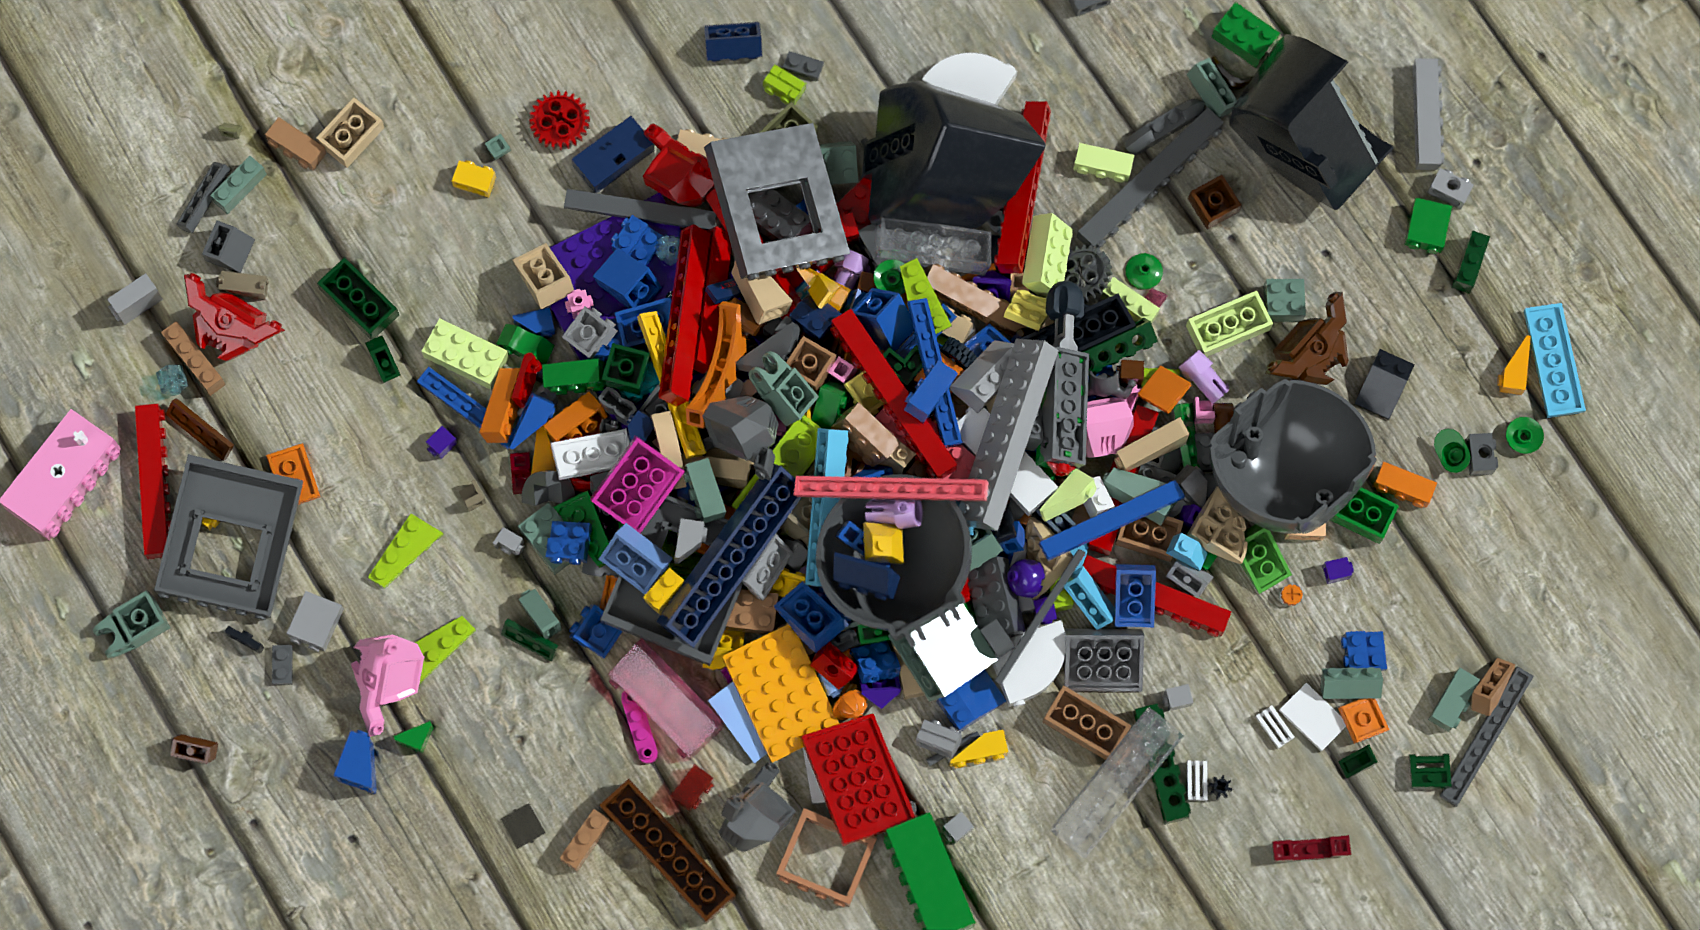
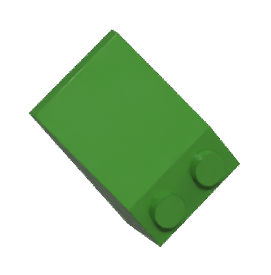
M1253 525L1244 531L1245 542H1248L1244 561L1240 565L1259 594L1292 575L1270 530Z

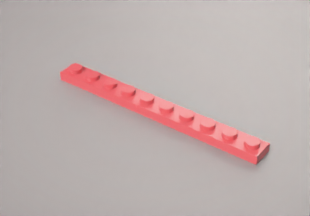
M796 476L794 495L796 497L987 501L988 481L975 479Z

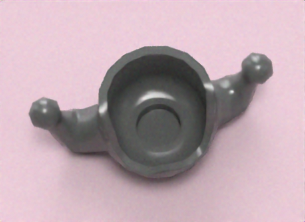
M1089 371L1088 396L1108 397L1112 395L1120 399H1127L1132 389L1136 386L1134 380L1128 381V386L1125 388L1119 384V371H1116L1114 376H1109L1105 373L1095 376L1092 371Z

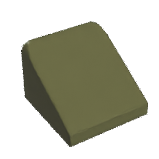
M222 123L218 130L221 136L238 139L240 138L242 126Z

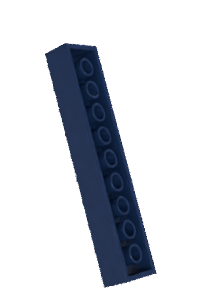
M773 465L771 480L758 479L656 620L657 623L683 644L694 648L802 498L794 495L795 478L782 466Z

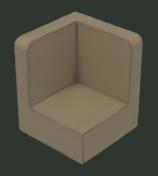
M475 479L471 481L472 485L459 491L469 512L486 504V500Z

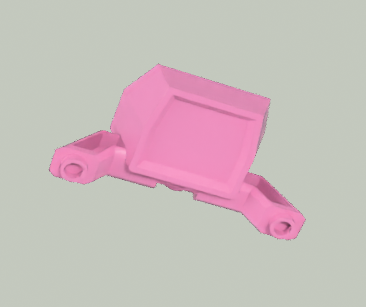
M1137 384L1127 399L1110 397L1088 401L1086 457L1092 458L1116 454L1118 450L1124 447L1134 426L1132 410L1139 397L1138 392L1142 389L1137 387Z
M381 635L361 639L353 647L359 649L362 653L360 663L355 661L351 663L361 695L359 708L370 737L380 735L384 729V718L380 705L400 701L418 693L424 656L418 644L396 635Z

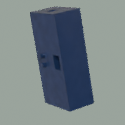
M629 116L571 159L572 166L594 193H598L653 153L655 147L644 135V130L635 119Z

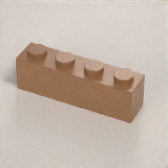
M177 321L161 332L165 340L210 396L226 385L222 377Z

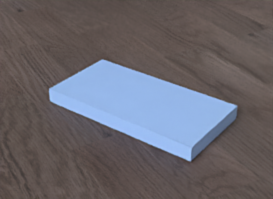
M732 681L707 701L751 761L756 763L766 755V751Z

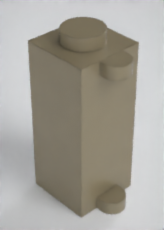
M221 271V275L217 277L216 288H218L220 293H231L237 297L262 300L267 298L269 287L267 276Z

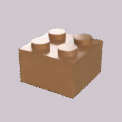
M803 336L786 363L791 368L795 367L817 394L829 375L828 371L837 358L834 353Z

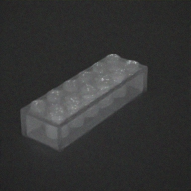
M881 215L880 220L875 226L874 259L881 261L899 260L907 263L917 258L922 267L939 264L945 268L944 270L985 275L991 266V232L935 223L888 219Z

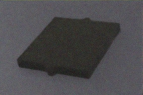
M530 803L517 810L514 809L512 813L501 818L517 849L528 843H533L535 839L546 834Z

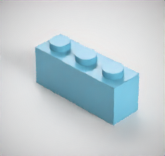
M1084 566L1075 570L1064 588L1095 629L1098 630L1113 621L1115 607Z

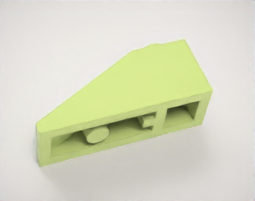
M1078 469L1073 470L1040 508L1042 519L1046 522L1085 503L1096 492L1097 488L1094 478Z

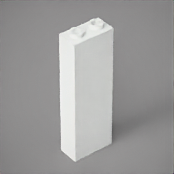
M969 407L965 411L966 415L962 418L958 417L957 422L962 445L976 456L990 413L985 408L976 413ZM1024 451L1009 496L1030 516L1053 495L1058 486Z

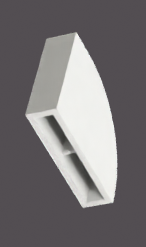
M962 53L938 62L926 73L922 82L998 105L1015 80L1017 71L1012 65L1005 64L988 55Z
M1061 620L1036 630L1001 685L1009 707L1014 706V708L1025 705V701L1041 694L1057 677L1066 652L1065 631ZM1024 633L1010 638L1015 647ZM1015 648L1000 658L995 653L998 660L992 664L996 675L999 674Z

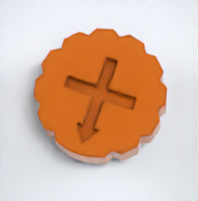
M1289 584L1280 592V601L1282 604L1295 606L1303 597L1302 590L1295 584Z

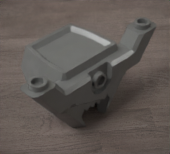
M748 395L710 403L703 414L707 430L699 433L705 451L716 447L746 461H751L754 463L755 474L760 479L771 480L775 456L769 447L775 443L778 421L774 416L772 408L767 403Z
M767 762L754 779L744 787L741 793L732 795L727 799L721 814L725 819L719 830L720 836L738 851L746 852L772 841L791 822L796 812L779 794L769 787L780 772L774 763Z

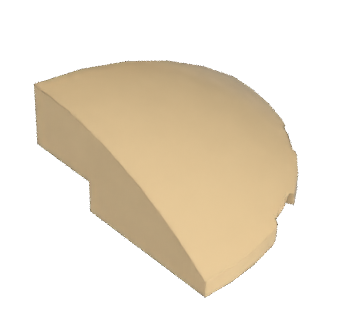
M1217 486L1196 517L1187 536L1198 541L1206 551L1239 564H1242L1248 544V542H1245V521L1243 516L1239 515L1227 502Z
M1030 517L1025 529V539H1027V555L1025 559L1040 562L1045 573V580L1042 579L1040 585L1043 586L1041 592L1032 598L1037 599L1059 579L1073 558V555L1069 551L1048 561L1039 546V542L1056 534L1036 518Z

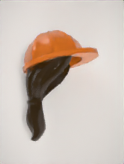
M857 673L844 686L837 702L834 704L832 714L838 720L856 719L862 716L867 708V698L862 695Z

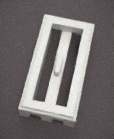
M1272 705L1255 717L1277 749L1294 738ZM1269 712H1270V713L1272 714V716L1275 718V720L1277 721V723H1278L1279 726L1282 728V730L1284 731V733L1287 735L1288 738H1286V737L1283 735V733L1281 732V730L1278 728V726L1276 725V723L1273 721V719L1271 718V716L1268 714ZM1263 716L1266 717V719L1271 724L1275 732L1278 734L1282 742H1279L1278 739L1275 737V735L1270 730L1266 722L1263 720Z
M1187 761V801H1207V761ZM1192 766H1195V796H1192ZM1199 766H1202L1203 796H1200Z

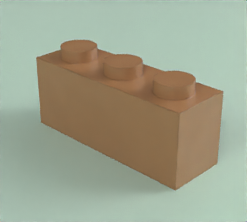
M280 117L276 119L265 134L268 140L267 143L271 147L281 149L282 153L290 159L295 158L298 160V164L305 169L310 168L314 171L327 154L324 146Z
M593 809L560 856L561 862L578 872L610 826V819Z

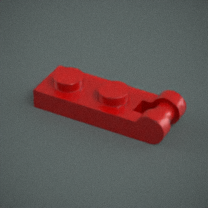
M527 353L523 357L511 397L519 408L525 407L536 382L537 372L542 369V364L536 360L532 353Z

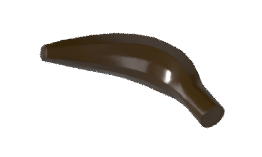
M1215 56L1211 57V61L1230 89H1241L1247 86L1253 76L1243 79L1231 75Z

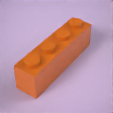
M499 368L479 431L487 443H508L509 437L512 434V427L519 407L511 397L520 368Z

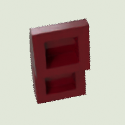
M529 452L510 454L513 495L522 494L523 486L531 475Z

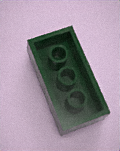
M345 257L317 282L319 290L370 340L376 338L399 316L398 309Z

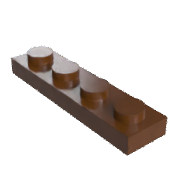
M177 398L172 400L165 415L222 461L226 460L234 444Z

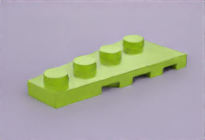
M915 258L900 266L908 301L927 298L935 333L938 334L952 327L918 259Z
M410 513L368 578L385 589L444 534Z
M463 616L415 642L424 656L419 685L476 631Z

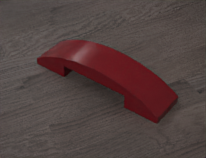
M1349 835L1321 839L1272 841L1274 861H1304L1352 855Z

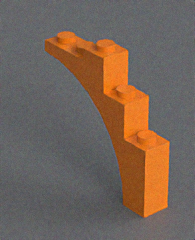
M722 301L719 304V327L713 358L699 391L686 407L687 425L705 428L703 414L708 405L712 402L726 400L725 390L736 380V362L746 353V335H742L739 304Z

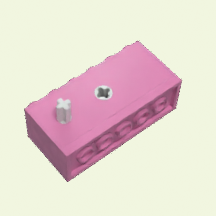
M70 409L1 496L0 504L12 515L50 540L52 537L57 536L60 526L71 518L75 507H79L82 504L86 493L94 489L97 479L107 472L111 461H115L119 457L121 448L111 436Z

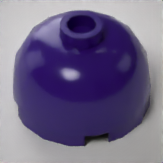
M1021 559L1013 563L1007 576L1011 591L1017 596L1024 598L1036 597L1043 588V586H1040L1042 579L1045 580L1043 566L1040 562L1032 559Z

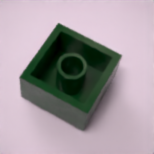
M612 343L602 376L603 386L640 395L651 360L650 353Z

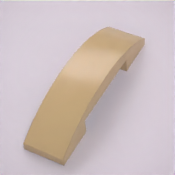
M666 411L652 414L653 428L660 453L684 470L671 412ZM683 475L672 490L686 487Z

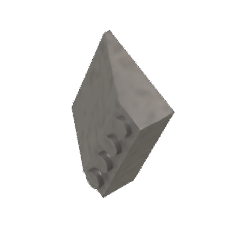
M1064 629L1066 649L1064 657V686L1072 691L1142 692L1144 633L1142 629Z

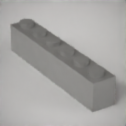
M1416 58L1412 65L1416 170H1438L1441 164L1444 163V153H1441L1444 137L1440 134V129L1443 127V118H1440L1442 100H1439V94L1442 91V84L1439 83L1441 65H1438V59Z

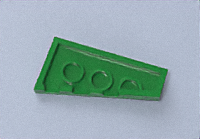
M1193 403L1177 404L1173 408L1175 420L1181 417L1189 432L1186 445L1180 447L1184 467L1190 465L1200 468V465L1197 463Z
M587 490L555 506L554 509L559 513L564 522L590 523L592 525L588 554L595 564L601 568L606 564L600 561L599 558L610 541L597 508L590 500L591 493Z

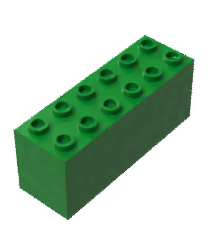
M926 813L887 829L883 839L884 845L887 850L890 849L892 852L891 862L894 868L898 867L899 869L898 878L902 887L906 886L907 894L905 895L909 905L913 904L915 908L913 912L917 924L921 923L922 930H969L974 928L976 921L931 813Z

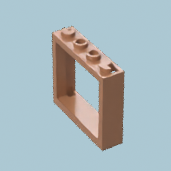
M804 808L776 876L779 877V881L789 885L791 882L798 885L797 889L808 892L810 890L815 892V896L820 899L826 900L829 898L834 900L833 903L837 906L845 907L846 905L849 907L877 838L868 837L856 841L866 845L867 848L847 896L834 892L785 871L805 821L838 834L833 820Z

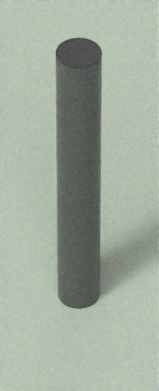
M976 731L962 739L957 751L980 737L979 733ZM935 754L926 759L929 766H932L946 757Z

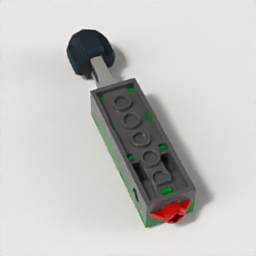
M1059 281L1051 287L1046 297V314L1051 320L1055 321V339L1052 346L1059 351L1040 404L1044 440L1036 448V465L1051 468L1057 476H1066L1073 470L1086 465L1089 354L1079 352L1078 346L1073 339L1074 321L1084 316L1082 290L1071 281Z

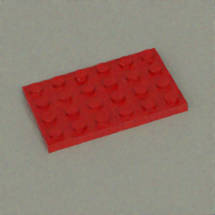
M874 713L801 736V742L843 846L884 833L889 828L916 818Z

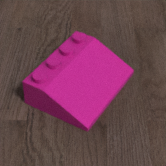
M635 435L590 500L622 524L627 523L641 533L685 471Z

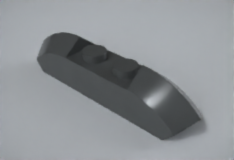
M1195 98L1187 100L1146 124L1125 140L1126 150L1133 155H1139L1190 124L1205 110L1204 101Z

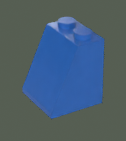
M618 248L593 275V278L603 290L628 309L649 303L662 288L649 267Z
M872 288L852 309L869 336L881 350L886 351L888 348H891L895 352L914 331L910 313L899 293Z
M361 730L356 732L350 731L334 776L338 782L376 794L374 743L368 736V733Z

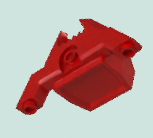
M650 124L644 131V135L660 152L643 174L645 185L676 203L695 208L701 206L706 201L705 196L715 189L707 157L690 151L687 146L673 139L663 128L656 124Z
M194 273L184 275L188 306L196 310L192 316L197 345L205 349L206 345L221 350L222 353L217 358L225 361L235 359L257 348L260 343L285 331L281 328V323L275 320L266 322V313L231 293L212 294L211 297L206 296L205 286L200 281V276Z

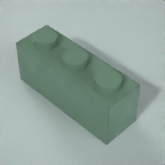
M1210 58L1196 63L1186 75L1206 106L1219 118L1230 114L1237 99Z
M249 156L210 195L213 202L228 215L267 175L264 167L253 157Z
M706 458L686 464L683 478L685 483H689V496L692 501H695L696 517L700 518L704 523L725 518L726 509L709 459Z
M1322 668L1320 689L1323 699L1381 698L1383 676L1380 668Z
M1458 668L1428 720L1448 732L1452 728L1456 729L1461 721L1459 716L1462 711L1465 713L1470 705L1468 700L1478 686L1477 684L1480 679L1462 668Z

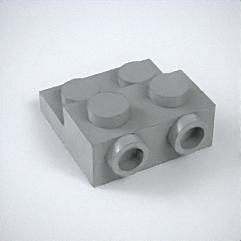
M584 306L562 338L588 358L593 359L603 344L607 346L617 333V330L614 328L616 324L608 318L605 320L600 318L602 314L595 308L590 310Z

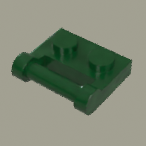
M1443 753L1439 756H1416L1415 754H1409L1411 789L1451 788L1449 753ZM1443 763V767L1417 768L1416 764Z

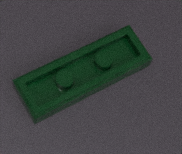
M508 618L504 622L501 632L502 636L551 662L553 661L559 645Z

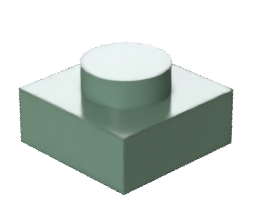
M501 134L485 143L494 160L511 151Z

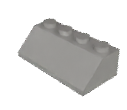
M994 340L949 387L954 394L976 413H979L998 393L1014 343Z

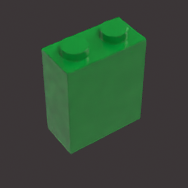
M1415 198L1411 207L1404 245L1414 250H1427L1431 254L1441 253L1445 245L1452 206Z

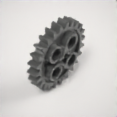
M1083 244L1082 249L1076 246L1075 251H1072L1069 248L1070 253L1068 255L1064 281L1076 283L1082 290L1083 297L1088 302L1089 296L1095 299V293L1102 294L1100 289H1107L1105 282H1111L1109 276L1113 275L1110 270L1112 269L1111 261L1104 251L1101 252L1099 247L1094 249L1090 245L1087 249L1085 244ZM1079 260H1080V262H1081V263H1080V264H1081V267L1083 268L1082 272H1081V268H1080V266H1079ZM1082 275H1083V278H1084V280H1085V285H1086L1085 287H1084V285H1083L1084 283H1083V280H1082V278H1081Z

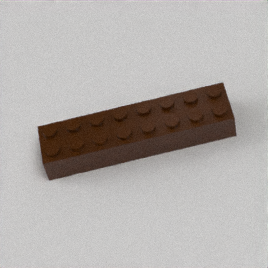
M630 779L626 780L599 805L607 817L706 925L736 898L735 893Z

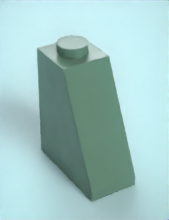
M530 589L526 590L520 595L519 602L542 637L549 639L562 630L560 622L536 589L532 591Z

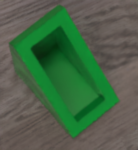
M429 721L393 737L396 743L423 753L433 726Z

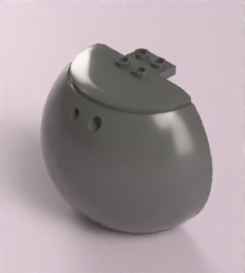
M1285 379L1275 383L1267 391L1261 387L1258 391L1251 392L1246 401L1240 402L1234 407L1231 421L1215 433L1209 445L1213 475L1227 502L1241 516L1253 524L1267 530L1287 534L1310 533L1333 518L1359 491L1373 470L1377 460L1375 458L1376 449L1372 433L1358 410L1332 390L1299 380L1288 381Z

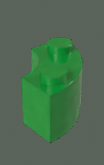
M505 324L496 343L507 350L508 355L514 354L523 358L525 354L532 353L542 365L547 363L555 346L544 337L511 324Z

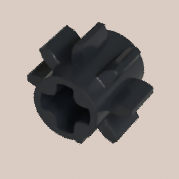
M1224 775L1220 779L1214 776V783L1208 784V787L1212 788L1209 795H1216V800L1222 795L1226 799L1228 797L1226 792H1232L1233 790L1229 787L1231 780L1226 781ZM1218 785L1224 786L1223 790H1217L1216 787Z

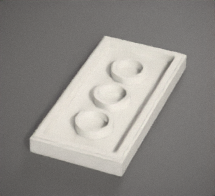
M627 429L551 443L559 480L610 471L630 444Z

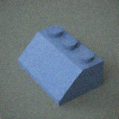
M627 523L615 533L599 558L600 561L643 594H646L652 588L673 559Z

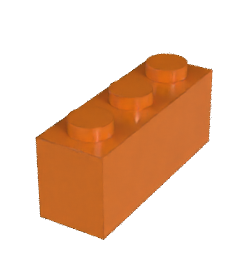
M1383 461L1372 487H1375L1380 493H1390L1398 500L1410 501L1418 508H1426L1430 504L1437 482Z

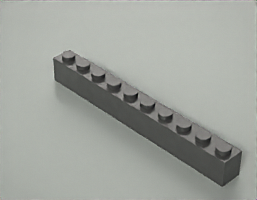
M1209 108L1205 109L1078 230L1076 237L1087 248L1092 245L1094 249L1097 247L1101 249L1106 243L1105 240L1109 236L1113 237L1119 231L1118 227L1121 224L1126 225L1132 219L1131 215L1135 211H1141L1146 205L1145 202L1148 199L1152 200L1158 194L1157 190L1161 186L1166 187L1171 181L1170 178L1174 174L1178 175L1184 169L1183 165L1187 161L1191 163L1196 158V153L1200 149L1203 151L1210 144L1209 140L1211 138H1217L1222 133L1224 122Z

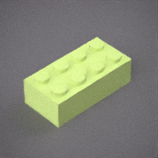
M1053 213L1033 216L1022 284L1038 297L1044 298L1047 297L1048 291L1055 283L1065 279L1073 230Z
M1254 291L1188 319L1186 327L1197 350H1200L1208 357L1270 331L1273 322L1258 291Z
M440 318L422 349L424 358L492 390L499 368H504L509 358L507 350Z

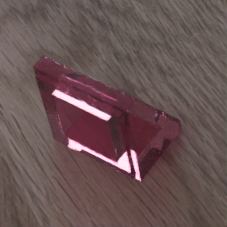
M1153 288L1145 296V299L1159 308L1162 307L1168 298L1167 294Z

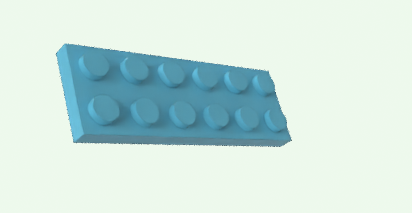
M1562 303L1525 308L1523 311L1528 334L1531 336L1530 343L1547 418L1584 413L1586 409Z

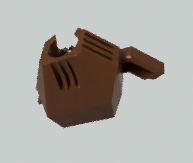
M1333 292L1328 296V302L1325 305L1327 313L1325 320L1310 318L1299 321L1273 350L1277 360H1273L1267 365L1265 374L1317 385H1328L1335 380L1326 375V373L1337 364H1341L1342 367L1347 366L1349 361L1345 332L1341 330L1347 323L1343 292Z

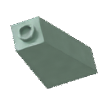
M1113 468L1110 474L1107 472L1102 479L1109 495L1123 504L1167 484L1118 468ZM1177 502L1145 517L1161 526Z

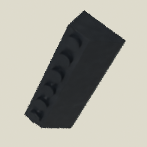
M1119 293L1085 308L1084 316L1074 321L1073 339L1078 346L1079 352L1136 327ZM1055 323L1020 339L1042 340L1052 345L1055 339Z

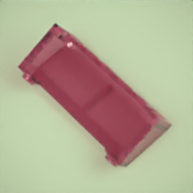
M642 638L635 643L608 673L610 678L608 682L616 690L618 688L623 690L676 744L678 748L676 752L683 759L687 757L691 760L724 728L723 721Z

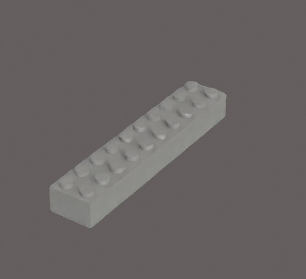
M1015 340L968 478L988 481L987 501H960L959 504L968 527L998 531L1059 351L1046 341Z

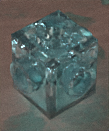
M664 235L657 240L658 243L654 246L657 250L655 253L661 261L664 260L667 265L672 266L677 262L680 239L677 236Z
M166 365L156 372L162 394L176 396L188 387L182 365Z

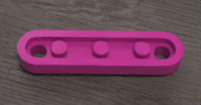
M628 688L621 695L623 708L638 757L642 763L651 764L658 757L651 728L640 693L634 688ZM629 695H634L635 698L634 700L629 701L627 697ZM650 750L652 753L650 756H645L644 752Z

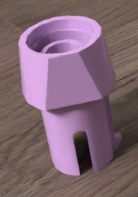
M849 250L850 254L844 257V261L835 263L834 266L838 269L833 280L853 290L858 278L861 277L862 271L869 273L871 267L868 265V258Z
M1198 350L1178 368L1185 379L1189 382L1193 381L1213 404L1224 393L1229 391V386L1211 368L1213 362Z
M871 499L866 504L867 509H872V512H865L867 523L896 524L898 529L917 527L922 523L923 507L921 500Z

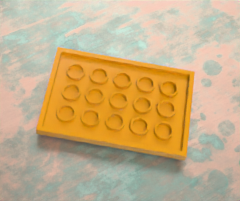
M789 624L721 656L771 763L803 748L801 736L839 724L837 717H834L832 714L831 704L814 668L810 666L811 662L803 644Z

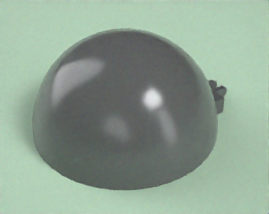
M895 474V475L881 476V477H877V478H920V477L911 476V475ZM841 498L832 508L822 525L816 549L818 577L824 592L832 604L848 618L861 625L889 631L892 638L896 641L906 637L911 647L916 646L911 633L917 631L920 640L925 641L927 638L921 627L938 617L941 618L946 628L949 627L950 621L945 613L951 611L954 619L957 622L960 621L961 617L956 607L966 602L961 591L966 584L972 563V541L966 519L955 501L921 500L923 507L921 525L902 529L904 563H892L889 566L900 576L894 598L881 600L874 597L875 594L872 593L863 595L856 592L857 589L850 588V590L842 589L833 580L835 552L865 560L862 555L835 535L847 520L864 531L863 523L867 522L865 512H872L871 508H866L867 502L871 499ZM877 499V500H896V499Z

